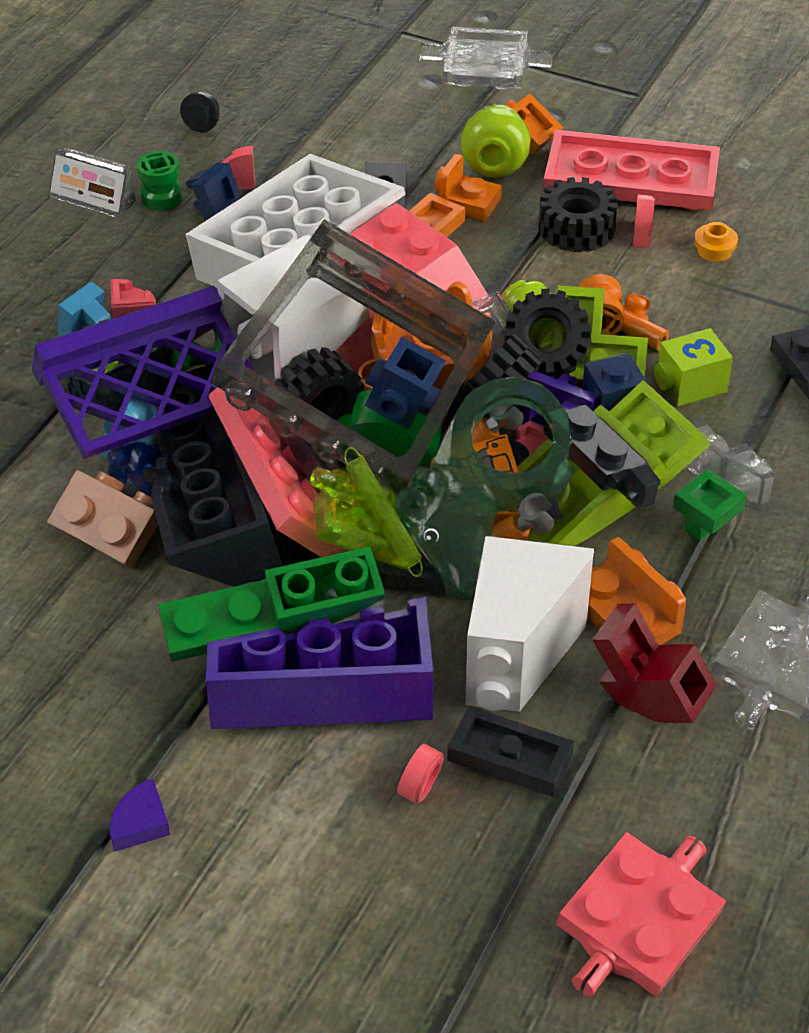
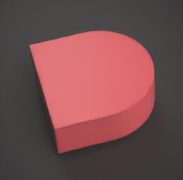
M638 195L632 247L648 248V245H650L655 203L653 196Z

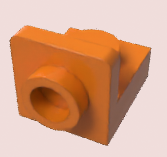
M531 93L517 103L512 99L505 104V106L515 110L526 123L530 134L529 152L532 155L553 141L555 130H563L564 128Z
M454 154L447 165L440 167L434 183L435 191L439 192V197L465 207L466 218L485 223L501 200L502 185L491 183L478 177L463 175L464 156Z

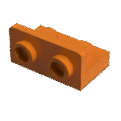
M620 537L609 541L607 560L592 568L587 618L600 629L617 604L635 603L659 645H663L681 634L686 598L680 588L672 581H667L648 564V561L640 551L632 549Z

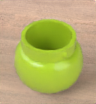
M493 104L479 110L468 119L461 132L460 149L464 156V161L474 172L484 177L501 178L513 174L522 167L530 150V134L526 123L515 110L505 105Z

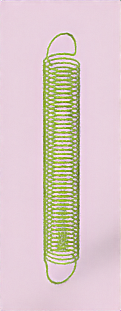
M360 456L362 458L355 459L363 460H359L361 462L352 466L353 464L349 466L347 463L346 469H348L402 565L412 561L414 558H416L414 561L417 559L420 561L421 555L414 542H412L400 518H398L390 501H388L380 484H378L364 457ZM400 530V531H399V532H401L400 534H398V535H396L395 537L391 538V537H392V536H390L391 534H393V533H395L396 531ZM415 562L414 564H412V565L409 566V571H410V572H411L410 567L413 566V565H415L417 562ZM412 573V575L415 576V577H419V576L421 575V573H420L419 575H414V574Z

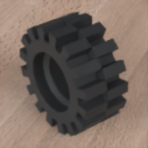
M569 177L566 184L561 180L554 181V187L548 185L540 196V235L542 238L548 237L547 243L552 246L559 242V249L565 251L568 246H574V252H581L582 246H586L588 251L596 250V243L601 247L605 246L608 239L612 240L616 229L618 208L616 194L612 195L613 190L609 186L602 189L603 183L598 180L593 184H589V178L582 177L581 182H575V177Z
M550 288L541 289V294L534 295L532 291L526 294L523 302L518 300L513 305L512 313H508L505 342L513 334H516L543 360L534 371L559 379L563 373L568 372V374H571L575 371L576 365L582 363L586 356L591 334L588 314L585 308L583 310L579 308V301L575 297H572L571 300L566 298V292L558 290L557 294H549ZM551 318L561 323L566 332V339L561 347L554 351L546 352L533 346L529 339V330L540 319Z
M513 334L454 399L478 421L483 417L489 419L491 416L488 414L487 408L490 399L499 392H507L511 395L543 360L516 334Z
M321 347L320 353L315 348L307 350L306 359L300 354L293 359L296 365L292 369L286 365L281 370L285 378H276L273 384L278 391L271 392V400L274 402L272 407L290 428L299 418L308 420L317 418L331 428L341 416L352 414L357 395L364 390L365 385L361 381L362 377L337 351H331L325 347Z

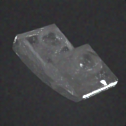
M702 418L691 422L706 436L711 445L687 467L697 476L709 469L747 494L745 507L757 512L767 510L774 483V473L767 461L760 459L747 443L729 449L724 438L719 434H715Z

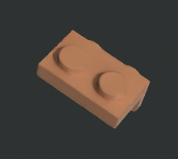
M78 469L47 520L51 525L132 569L156 527L159 526L150 496L137 491L135 496L131 498L121 493L125 484L108 474L98 471L96 477L93 478Z

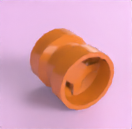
M604 274L585 278L578 287L605 289L601 334L615 335L624 325L621 285L612 276Z

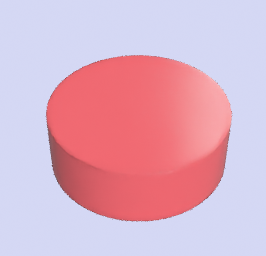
M422 744L407 764L400 779L397 794L415 804L422 802L440 773L444 761L443 753L426 744Z

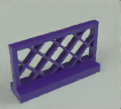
M214 286L35 345L32 372L40 386L45 384L83 459L216 412L210 399H207V397L219 386L213 383L219 367L240 375L245 385L233 389L236 393L241 394L245 391L253 398L262 394V384L220 311L222 299ZM214 328L222 343L219 353L192 344L195 334ZM160 346H166L181 352L176 367L172 368L148 359L151 350ZM187 355L214 364L208 381L181 371ZM116 361H122L137 367L131 384L105 375L104 372L107 365ZM143 370L170 379L164 396L137 387ZM76 376L92 382L84 400L65 393L59 381ZM178 382L202 391L203 394L200 401L186 405L170 399L175 383ZM99 385L126 395L119 412L92 403ZM131 398L159 407L155 418L141 421L125 415ZM74 409H77V410L80 411L78 417H77V415H76ZM165 410L170 411L169 413L163 414ZM88 413L114 423L110 434L89 440L82 426L86 414ZM120 426L126 427L124 429L119 430Z

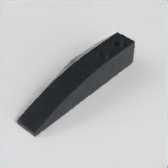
M214 364L199 367L186 373L208 381ZM216 374L213 383L220 385L219 377ZM176 382L170 399L191 405L200 401L203 392ZM217 412L161 431L159 441L162 446L161 457L156 459L155 466L158 480L157 486L152 487L151 499L169 564L232 587L265 579V570L282 567L260 496Z

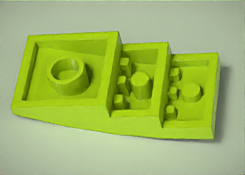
M644 380L612 410L608 411L600 405L593 411L649 464L653 472L661 480L658 489L672 480L711 445L701 431ZM549 438L517 467L525 494L533 492L530 482L538 480L540 485L552 481L563 521L554 523L548 533H537L530 528L527 541L576 546L635 508L617 489L610 488L602 491Z

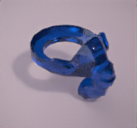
M135 441L111 449L107 453L108 475L123 484H126L129 479L132 485L140 492L151 497L152 486L145 480L143 469L156 466V459L161 457L162 452L159 449V444H146V442Z

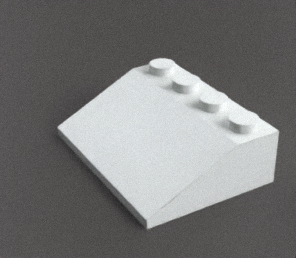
M309 154L186 233L196 279L218 288L217 280L306 234L324 247L329 248L405 195L404 187Z

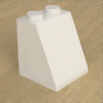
M308 234L217 280L218 294L222 299L220 311L260 383L270 393L278 391L273 386L276 378H285L281 370L286 365L292 369L296 365L293 360L296 356L300 354L306 359L307 350L315 348L320 353L321 347L336 351L369 317V279L361 271L350 266L335 255L332 250L324 247Z
M485 536L467 634L465 705L482 707L491 711L508 710L520 712L586 628L593 548Z

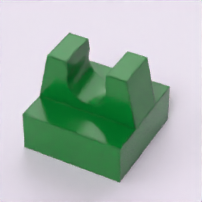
M707 469L675 494L673 509L684 515L685 531L699 541H702L707 537L708 532L714 534L745 509L747 494Z

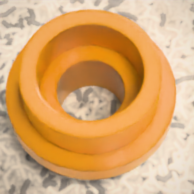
M712 222L696 230L694 244L698 254L703 259L720 262L727 260L737 248L738 235L726 224Z

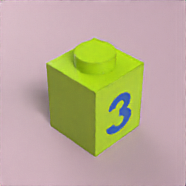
M711 328L660 342L658 363L654 365L655 380L661 390H666L677 407L728 392L733 356Z

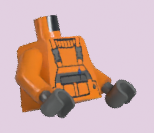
M499 392L490 399L487 408L491 418L483 417L461 438L431 460L429 488L405 492L406 507L410 521L438 516L446 542L474 545L481 548L484 547L485 536L527 541L530 528L541 534L548 533L552 529L554 519L546 512L552 507V504L541 493H531L526 496L507 434L500 435L499 429L502 427L507 430H514L523 422V413L517 407H512L515 399L509 393Z

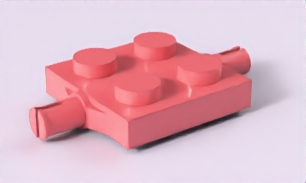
M626 832L561 910L556 925L581 942L589 956H591L578 974L572 978V983L578 991L585 985L583 995L592 997L610 972H613L616 975L632 979L657 997L721 914L726 900L697 881L690 873L700 858L706 854V847L700 840L693 848L696 838L694 836H686L671 858L658 854Z

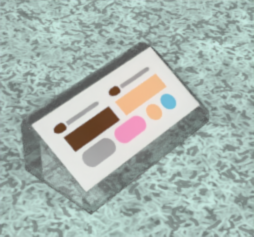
M59 145L55 150L50 181V196L111 216L121 217L136 201L131 166Z

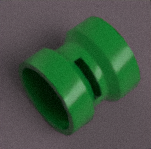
M153 151L140 157L137 162L138 177L142 182L140 192L142 203L145 207L160 211L174 208L180 204L183 194L181 182L178 180L180 175L178 158L166 151Z

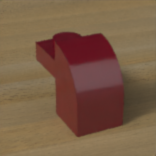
M635 603L617 604L592 639L608 666L607 671L599 681L602 687L621 706L650 720L665 723H693L717 686L695 644L659 645Z

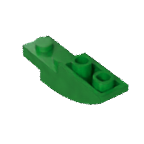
M371 546L268 569L265 570V580L158 604V611L170 660L173 662L207 654V642L273 628H279L284 634L298 632L307 626V621L328 617L330 623L333 624L385 599V592Z

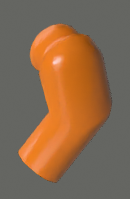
M632 292L627 295L625 305H622L624 310L623 332L631 337L648 338L647 346L659 351L660 342L668 340L669 331L649 321L646 314L650 307L649 299L641 294Z

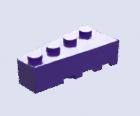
M426 596L407 600V609L384 613L382 606L360 610L359 619L331 624L328 617L307 621V626L298 632L284 634L279 628H273L207 642L206 687L211 729L433 720V662Z

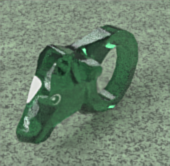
M519 377L494 379L474 389L466 396L456 412L430 469L428 470L420 466L413 478V483L397 494L394 510L398 518H400L417 547L434 566L442 580L446 593L452 598L459 600H471L474 598L485 536L491 537L496 515L502 511L519 509L522 500L531 493H541L548 500L565 488L576 473V470L568 462L572 439L567 412L554 394L540 383ZM518 404L530 407L545 418L552 429L553 444L551 451L539 465L528 471L507 473L495 470L481 460L473 447L472 438L475 427L486 413L499 406Z

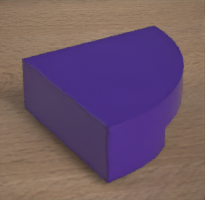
M154 779L147 780L131 789L122 797L114 809L110 821V836L114 852L170 835L169 824Z

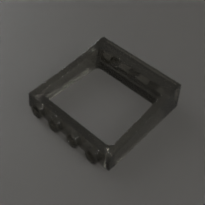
M324 219L286 273L217 363L210 383L223 390L227 401L236 409L248 411L253 408L268 417L271 428L278 434L285 437H292L296 434L313 444L314 453L327 463L341 461L346 465L348 463L350 466L356 461L363 460H355L363 456L381 488L384 487L402 497L496 321ZM317 278L453 360L454 368L406 455L397 457L244 365V362L308 279Z

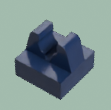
M216 163L210 169L197 172L186 181L187 188H193L196 200L193 202L194 206L201 210L205 221L242 198L229 163Z

